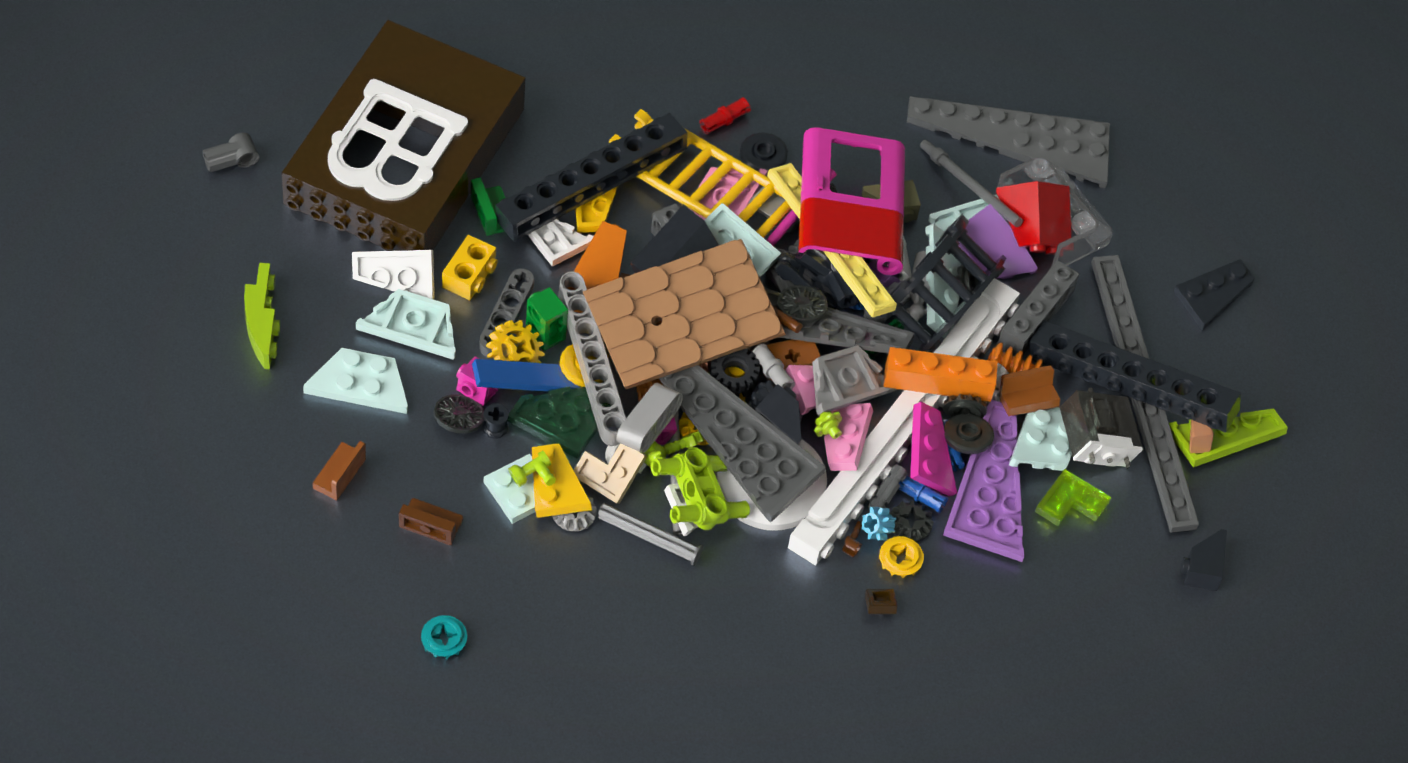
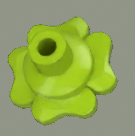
M823 412L815 419L816 428L814 431L818 437L823 434H830L833 439H837L841 436L842 431L838 426L843 418L840 412Z

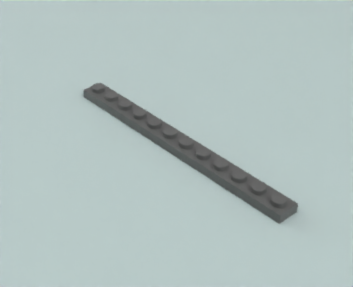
M1119 256L1093 257L1091 264L1115 346L1149 359ZM1131 397L1170 533L1197 530L1199 525L1165 410L1142 401H1137Z

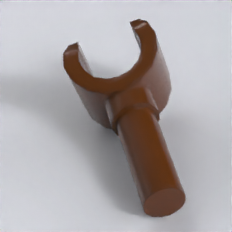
M861 521L856 522L852 534L846 537L842 548L851 557H855L862 546V543L856 540L861 531Z

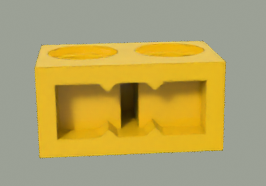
M467 235L442 272V288L470 301L476 292L480 293L488 273L492 274L497 267L496 247Z

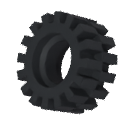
M743 349V351H737L712 360L710 375L737 397L740 396V393L745 397L748 396V391L752 393L755 386H757L760 371L758 359L755 360L753 352L748 355V349ZM728 367H738L745 372V375L738 378L730 377L724 370Z

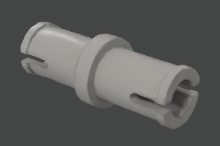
M766 344L758 345L753 350V353L763 367L764 375L767 378H771L776 385L779 384L782 388L787 386L792 390L795 382L784 370L783 362L774 357Z

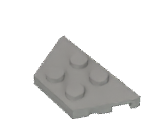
M858 345L818 357L812 362L816 413L818 416L823 412L838 410L851 404L863 402L897 390L883 387L884 375L880 372L883 368L877 362L871 360L868 354Z

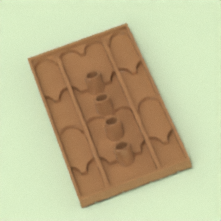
M742 239L733 240L703 252L699 251L664 265L655 266L582 291L626 389L786 335ZM662 321L661 325L656 326L657 322Z

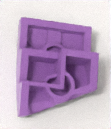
M991 204L969 219V223L965 228L968 231L967 234L994 261H997L1002 255L1006 257V261L1003 264L1006 269L996 279L1013 278L1017 274L1027 272L1034 274L1037 272L1038 268L1027 249L1019 247L1011 227ZM959 241V247L985 272L987 268Z

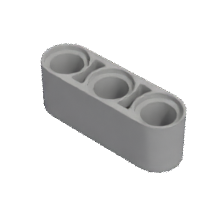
M655 383L620 426L617 433V442L640 453H645L679 410L683 400L682 393Z

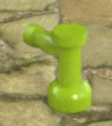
M543 450L538 453V457L522 467L513 465L508 468L518 487L525 485L527 476L535 471L544 479L547 486H551L556 482V478L548 469L551 462Z

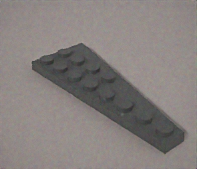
M912 96L909 98L907 123L934 132L935 130H941L951 134L952 138L960 140L962 137L976 142L978 147L984 148L985 145L1000 150L999 154L1032 165L1034 163L1041 164L1052 169V172L1060 174V171L1076 176V180L1083 182L1086 179L1100 184L1099 188H1106L1108 181L1110 123Z
M765 289L772 305L778 309L777 301L780 293ZM827 307L824 317L813 323L802 324L803 326L799 333H795L782 325L786 335L780 337L848 348L858 345L863 350L888 353L890 347L909 349L914 339V333Z

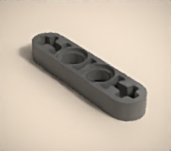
M517 269L510 275L480 336L479 348L483 355L487 356L492 352V349L486 347V344L492 341L489 335L496 331L495 327L497 326L494 322L497 319L512 320L514 323L518 321L534 286V277L529 270ZM522 279L526 280V282L522 283L520 291H518L517 282H521ZM508 298H515L519 301V304L510 307L504 302Z

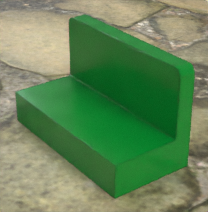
M481 177L472 179L470 196L486 236L505 232L497 222L495 206L505 199L501 186L485 189Z

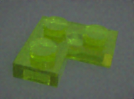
M1064 469L1037 505L1035 512L1057 526L1060 525L1071 508L1096 522L1109 504L1111 497Z

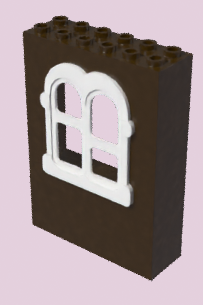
M387 20L282 171L283 204L294 211H301L310 215L317 221H324L333 225L340 231H347L356 235L363 241H370L379 245L386 251L434 250L469 196L471 180L482 176L523 112L526 77ZM373 109L399 120L400 123L394 130H388L367 121L366 118ZM410 126L439 137L427 156L418 155L398 145ZM359 130H364L386 140L385 145L375 160L364 168L350 167L342 157L345 148ZM397 156L417 165L419 169L409 182L403 185L390 184L384 180L381 174L382 168L389 157Z

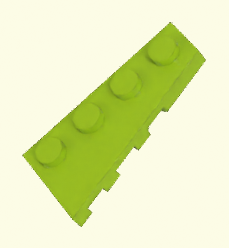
M1274 408L1240 413L1239 417H1235L1226 433L1212 429L1214 436L1210 452L1190 453L1191 420L1187 424L1179 425L1177 422H1169L1175 443L1193 468L1285 435L1288 426Z

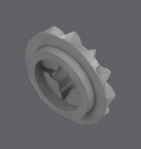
M588 497L592 510L578 512L576 518H574L573 513L554 515V521L561 528L568 531H581L588 528L596 518L597 507L593 502V498Z

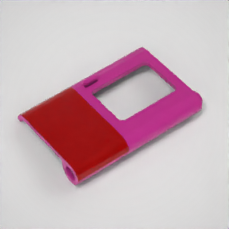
M810 128L805 131L798 252L804 253L808 249L872 258L877 259V269L882 274L895 275L902 271L905 146L903 143L892 139L824 128ZM831 143L880 150V199L834 193L830 190Z

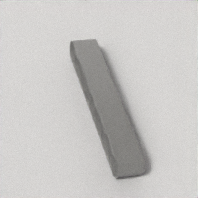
M567 272L562 275L559 285V299L568 309L567 327L600 438L606 445L617 446L620 444L616 440L618 431H611L608 428L616 427L619 429L626 419L599 328L582 292L587 290L585 281L579 273ZM568 287H573V288H575L576 290H569V289H567V288H568ZM574 310H580L583 313H576ZM581 333H587L590 336H582ZM589 356H594V357H596L597 359H596V360H591V359H588L587 357H589ZM600 379L603 380L604 383H596L594 380ZM602 403H608V404H610V405H612V406H611V407H604V406H602L601 404H602Z

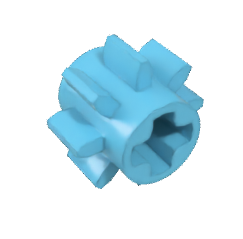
M870 507V513L862 515L861 530L868 533V539L886 541L887 534L895 533L896 518L889 514V508Z

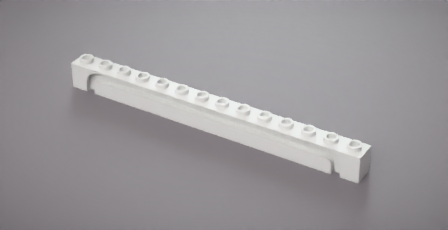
M994 278L934 353L979 359L980 353L985 354L990 348L993 336L1001 334L1007 318H1011L1020 307L1017 304L1020 293ZM904 390L865 439L857 470L840 471L810 509L808 516L791 533L788 548L815 566L822 557L827 559L834 548L833 543L837 538L841 540L849 529L848 523L852 519L857 520L866 500L871 501L875 497V493L879 489L878 485L887 476L890 477L891 474L889 472L896 462L901 463L908 452L907 447L912 443L913 405L923 402L935 409H938L939 406L943 408L944 401L949 399L950 396Z

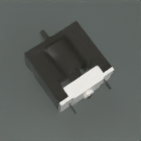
M1089 388L1088 392L1076 390L1059 407L1074 461H1082L1091 465L1126 466V469L1131 466L1130 462L1143 450L1128 397L1094 393L1093 388Z

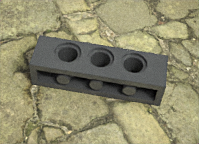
M1058 260L1002 328L998 344L1000 342L1003 343V351H1006L1011 346L1013 347V356L1019 351H1023L1024 355L1030 347V340L1043 321L1050 322L1074 292L1080 273Z

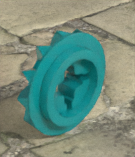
M447 615L437 616L430 619L424 625L421 632V642L424 645L425 651L432 653L435 658L442 656L448 659L451 655H459L463 647H466L467 630L464 624L455 617ZM442 629H444L447 637H451L448 638L447 645H444L442 640L438 639L441 636Z

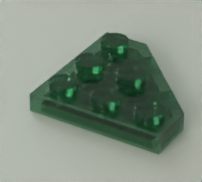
M570 387L549 390L548 394L533 396V394L523 395L509 412L507 420L509 423L549 444L559 443L564 452L577 459L598 431L586 387L570 389ZM602 403V404H601V405L604 406V407H611V406H612V405H610V404H608V403Z

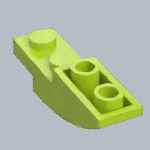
M259 263L256 285L245 284L244 295L248 336L252 348L264 369H270L271 358L276 359L277 342H274V336H279L280 320H276L275 309H272L273 299L269 296V291L275 289L276 280L275 274H271L270 263Z

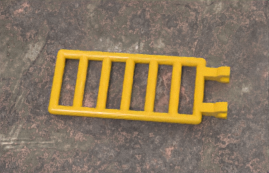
M642 109L634 115V118L638 120L635 124V129L641 128L653 121L651 116ZM685 129L687 131V147L693 144L702 151L670 184L658 177L682 152L654 166L649 172L645 171L636 176L704 218H707L721 203L728 207L752 181L759 183L765 188L738 215L745 223L773 193L783 198L767 176ZM615 134L609 140V144L614 140H619L621 137ZM711 156L723 162L690 197L679 191L687 180ZM732 168L743 174V177L711 209L699 203ZM786 200L756 231L763 238L792 209Z

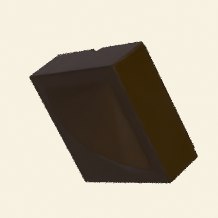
M866 589L865 600L868 614L897 613L894 589Z

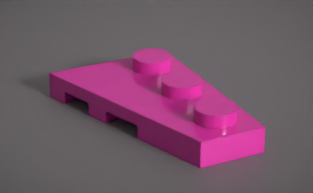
M923 402L913 405L911 479L950 497L957 494V489L945 439L941 411Z

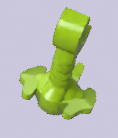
M699 431L682 437L678 441L675 440L665 444L663 447L654 441L649 449L643 453L647 455L644 463L651 467L654 459H665L666 455L680 451V449L698 445L697 443L703 442L704 438Z

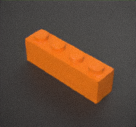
M890 347L885 365L883 387L944 396H958L960 393L962 395L971 394L972 397H980L981 401L991 402L996 387L998 362Z

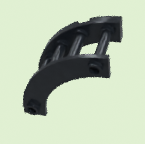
M963 214L942 233L935 244L936 248L934 251H930L914 268L916 271L912 274L913 278L909 282L904 279L890 293L897 306L895 311L889 313L892 316L896 315L923 342L919 351L931 353L935 351L942 343L939 339L968 310L991 281L999 277L1006 269L1003 266L1006 261L1004 255L997 261H994L967 234L968 231L965 228L969 220ZM959 241L987 268L985 272L959 247ZM946 253L948 255L952 254L979 281L971 292L943 265L944 261L941 258ZM930 271L932 273L936 272L964 300L953 313L924 286L925 282L922 279ZM910 292L913 294L917 293L945 321L932 335L903 308L904 304L901 301ZM889 313L880 316L884 319Z

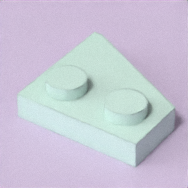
M530 454L484 476V484L512 524L535 513L533 473L527 476L525 485L518 487L508 471V468L513 465L522 467L532 461Z

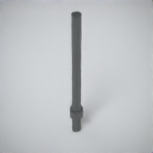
M928 140L921 142L920 148L930 155V159L934 163L946 168L986 203L991 204L999 214L1015 227H1019L1022 224L1023 219L954 163L949 158L948 153L942 148H936Z

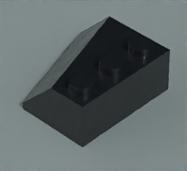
M683 204L656 236L633 259L630 266L634 273H638L719 245L706 222Z

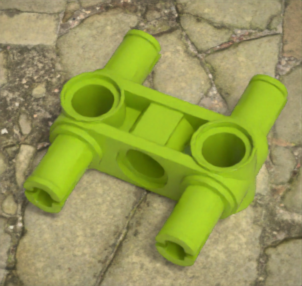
M691 447L685 453L676 454L673 458H656L652 461L651 471L654 476L674 475L687 504L671 508L670 519L674 524L693 522L703 530H710L716 524H724L728 519L746 518L749 515L750 507L747 501L727 502L714 472H726L728 468L718 455H707L701 449Z

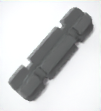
M897 464L892 467L889 472L891 474L890 477L887 476L875 493L877 497L872 498L867 506L869 510L870 507L886 508L885 503L890 502L900 487L898 483L900 481L903 482L908 475L905 468Z

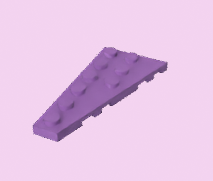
M991 400L983 419L993 428V443L985 452L971 454L943 536L1023 562L1020 473H1018V466L1012 467L1009 465L1017 443L1016 415L1008 416L1001 402Z

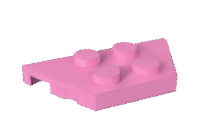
M711 167L710 170L708 171L707 175L705 176V178H704L703 181L701 182L700 186H701L718 168H716V167ZM731 169L699 203L711 209L743 177V174L735 169ZM760 169V170H759L760 173H762L763 175L767 176V173H768L767 170H765V169ZM752 181L728 208L738 216L762 185ZM694 212L696 215H698V216H699L700 218H702L703 220L706 219V218H704L703 216L699 215L698 213Z

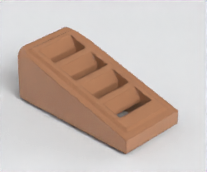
M1191 420L1190 453L1210 452L1214 436L1212 428Z

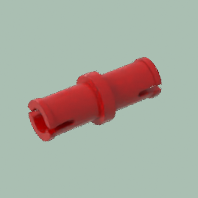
M742 97L726 107H719L717 112L699 121L701 129L708 135L723 125L729 126L733 123L734 119L751 111L748 101Z

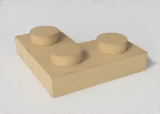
M620 444L609 464H607L590 452L585 451L573 471L578 480L613 502L620 504L647 455Z

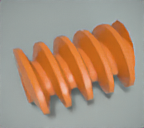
M1002 342L992 349L987 359L998 362L1008 373L1042 367V359H1039L1035 365L1032 364V355L1022 360L1023 351H1019L1013 356V347L1011 346L1003 352Z

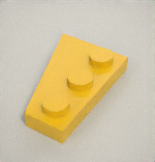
M618 186L575 209L578 233L597 232L602 221L607 222Z
M560 444L532 447V460L538 457V453L543 450L551 462L548 469L556 478V482L553 485L547 486L537 471L533 472L537 518L592 510L591 503Z

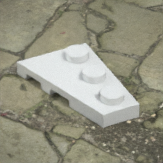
M433 250L352 252L353 279L392 291L401 289L435 300Z

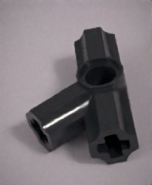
M808 249L804 253L798 252L796 254V261L817 274L819 281L830 289L839 308L846 309L855 306L860 301L822 250Z

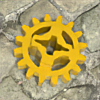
M509 320L495 327L496 331L490 333L489 337L493 341L487 343L486 347L492 349V352L487 355V358L502 361L541 363L538 359L545 355V353L539 351V347L544 345L543 342H537L536 340L539 333L532 334L530 332L532 325L529 324L523 327L521 320L515 323ZM508 333H513V334H516V336H515V337H514L513 335H509V336H508V335H506V334H508Z

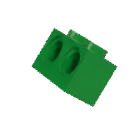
M550 287L533 293L527 299L526 326L532 325L530 331L532 334L539 333L536 340L537 342L544 343L540 348L544 352L566 340L568 309Z

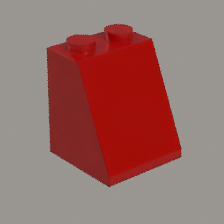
M1035 181L996 188L999 200L1023 219L1019 227H1015L1009 222L1019 247L1030 248V252L1033 253L1046 251L1048 255L1061 254V249L1072 248L1070 186Z

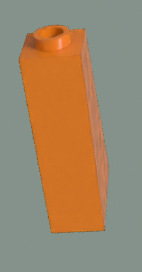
M602 221L573 271L583 277L587 290L620 278L627 230L622 229L616 224ZM568 287V288H567V289H569V290H576V289L573 288V287ZM574 310L577 313H583L580 310Z

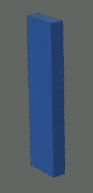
M475 359L472 363L477 387L577 393L580 389V386L575 385L566 378L560 364Z

